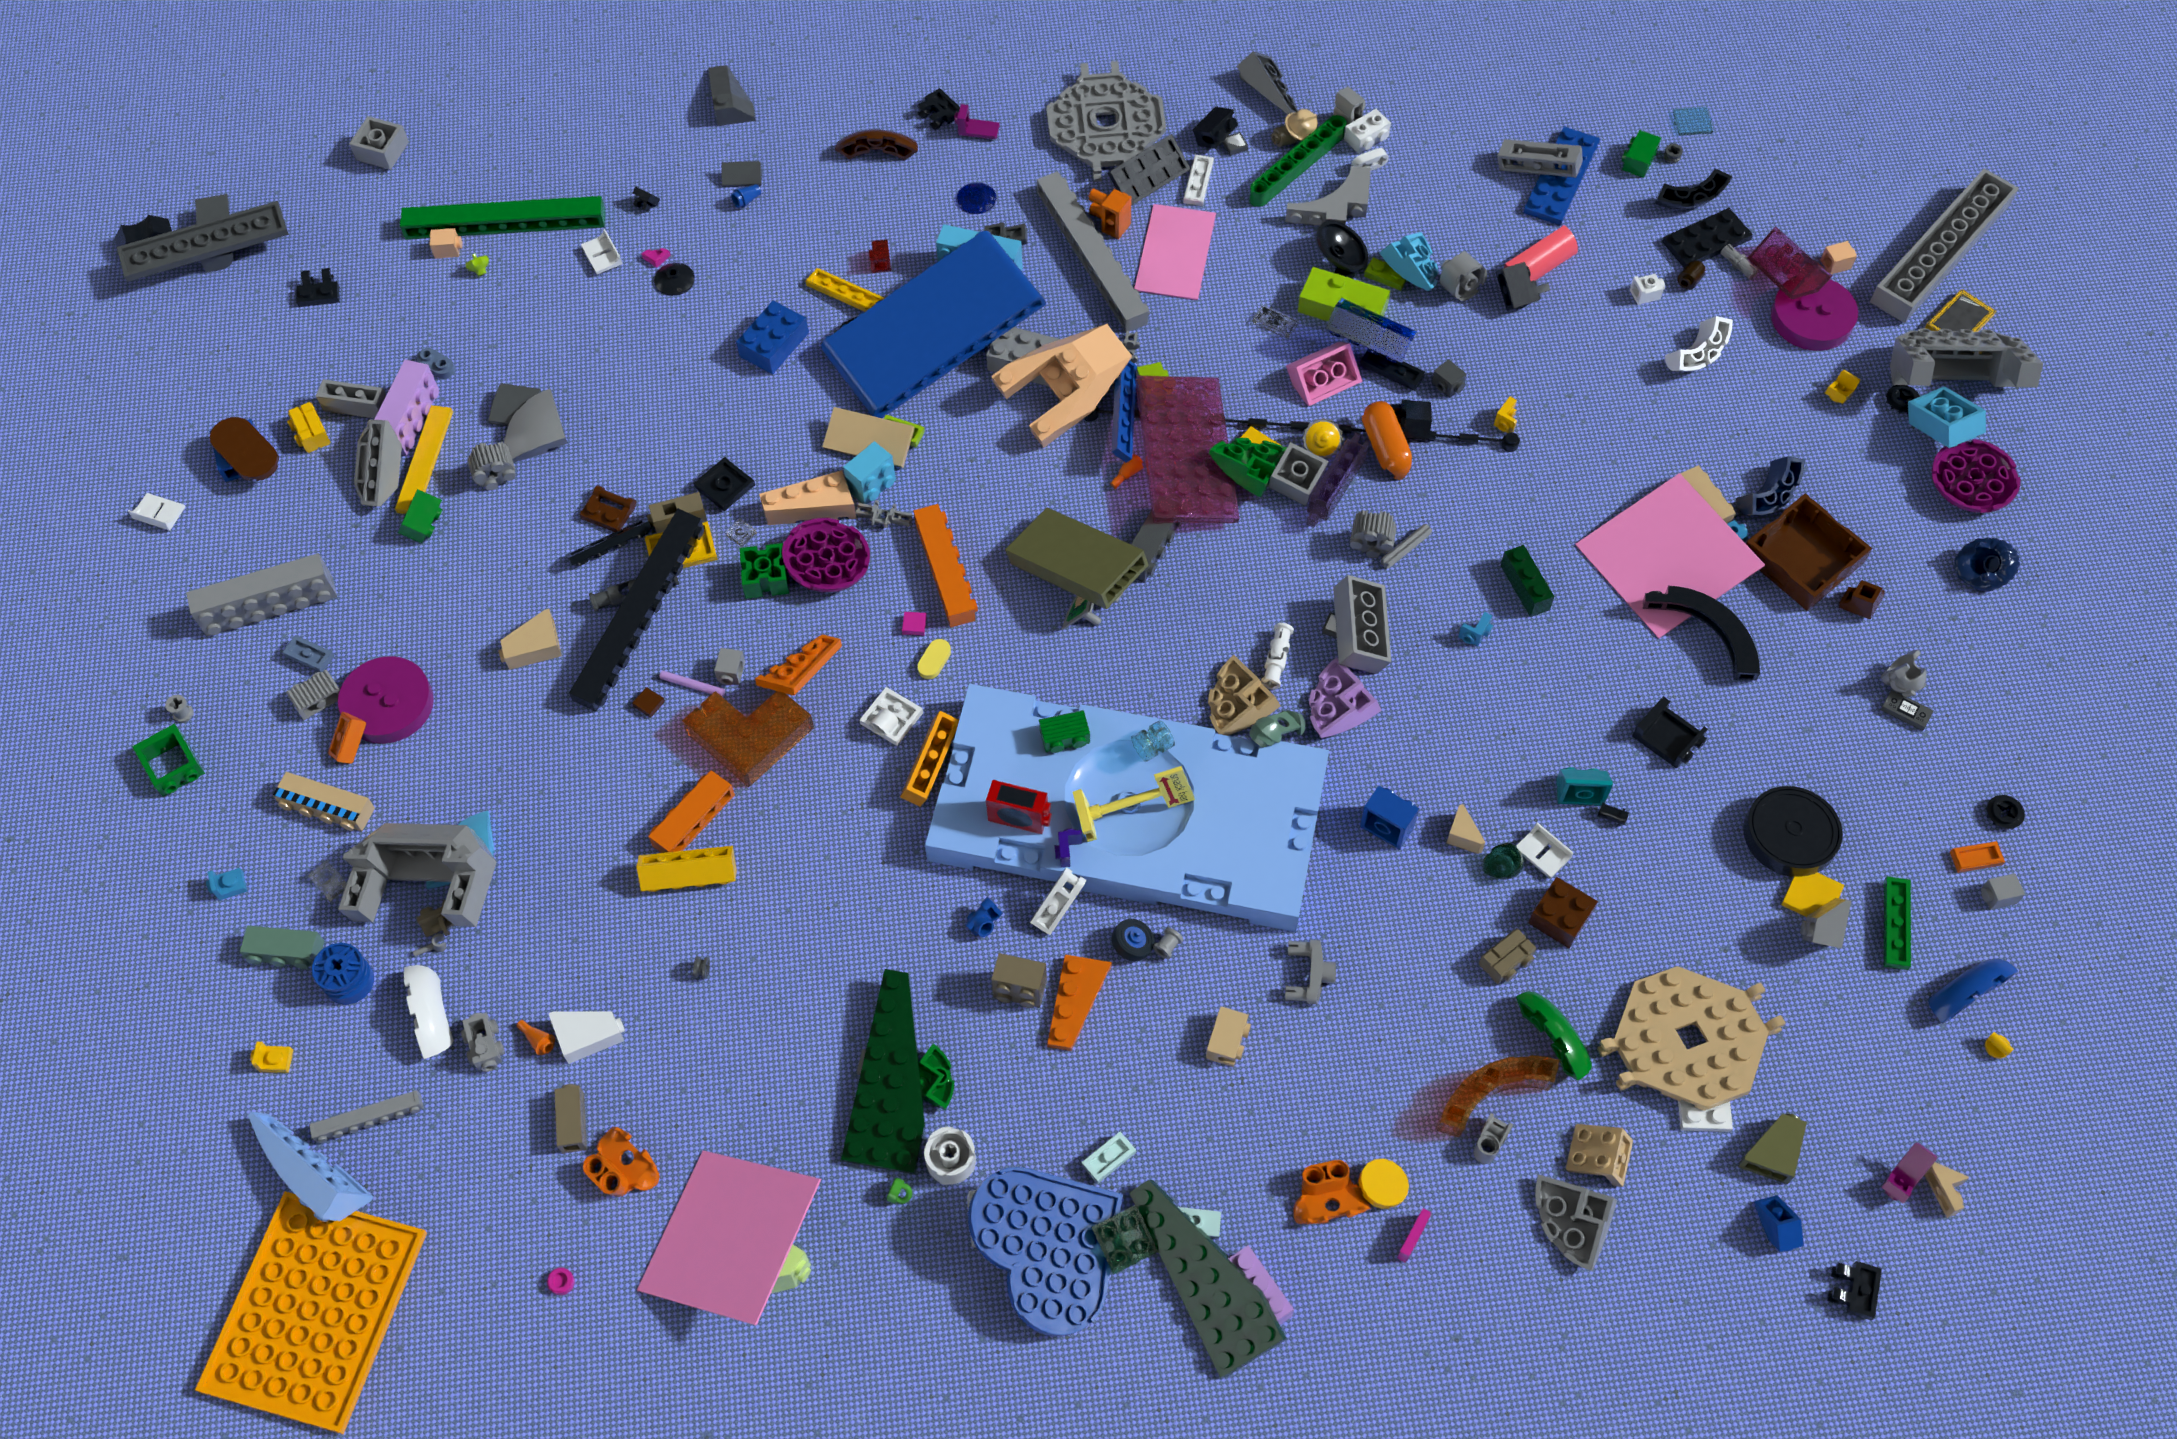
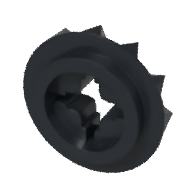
M1894 385L1887 391L1885 396L1887 397L1886 404L1891 405V410L1896 409L1898 413L1905 412L1908 414V401L1916 399L1920 395L1914 388L1908 385ZM1899 397H1901L1903 400H1907V401H1906L1905 403H1903L1902 400H1898V399H1899Z
M2008 795L1993 797L1985 808L1988 813L1987 818H1990L1993 821V825L2000 826L2002 830L2006 828L2013 830L2020 826L2025 818V811L2021 803ZM2009 808V813L2001 817V812Z

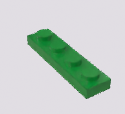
M1889 876L1884 879V967L1909 970L1911 967V880Z

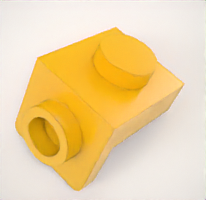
M1842 370L1836 381L1827 388L1825 394L1832 401L1843 404L1853 395L1861 379L1846 370Z

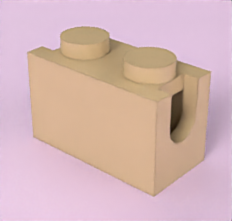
M1220 1006L1208 1044L1206 1059L1234 1067L1236 1059L1241 1060L1245 1047L1241 1045L1243 1037L1248 1038L1251 1024L1247 1023L1249 1014Z

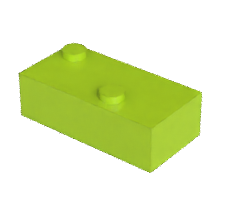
M1313 267L1299 296L1298 313L1375 336L1388 307L1390 290Z

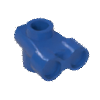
M986 897L980 903L977 911H973L968 915L965 926L974 936L987 937L994 929L993 921H996L1003 913L990 898Z

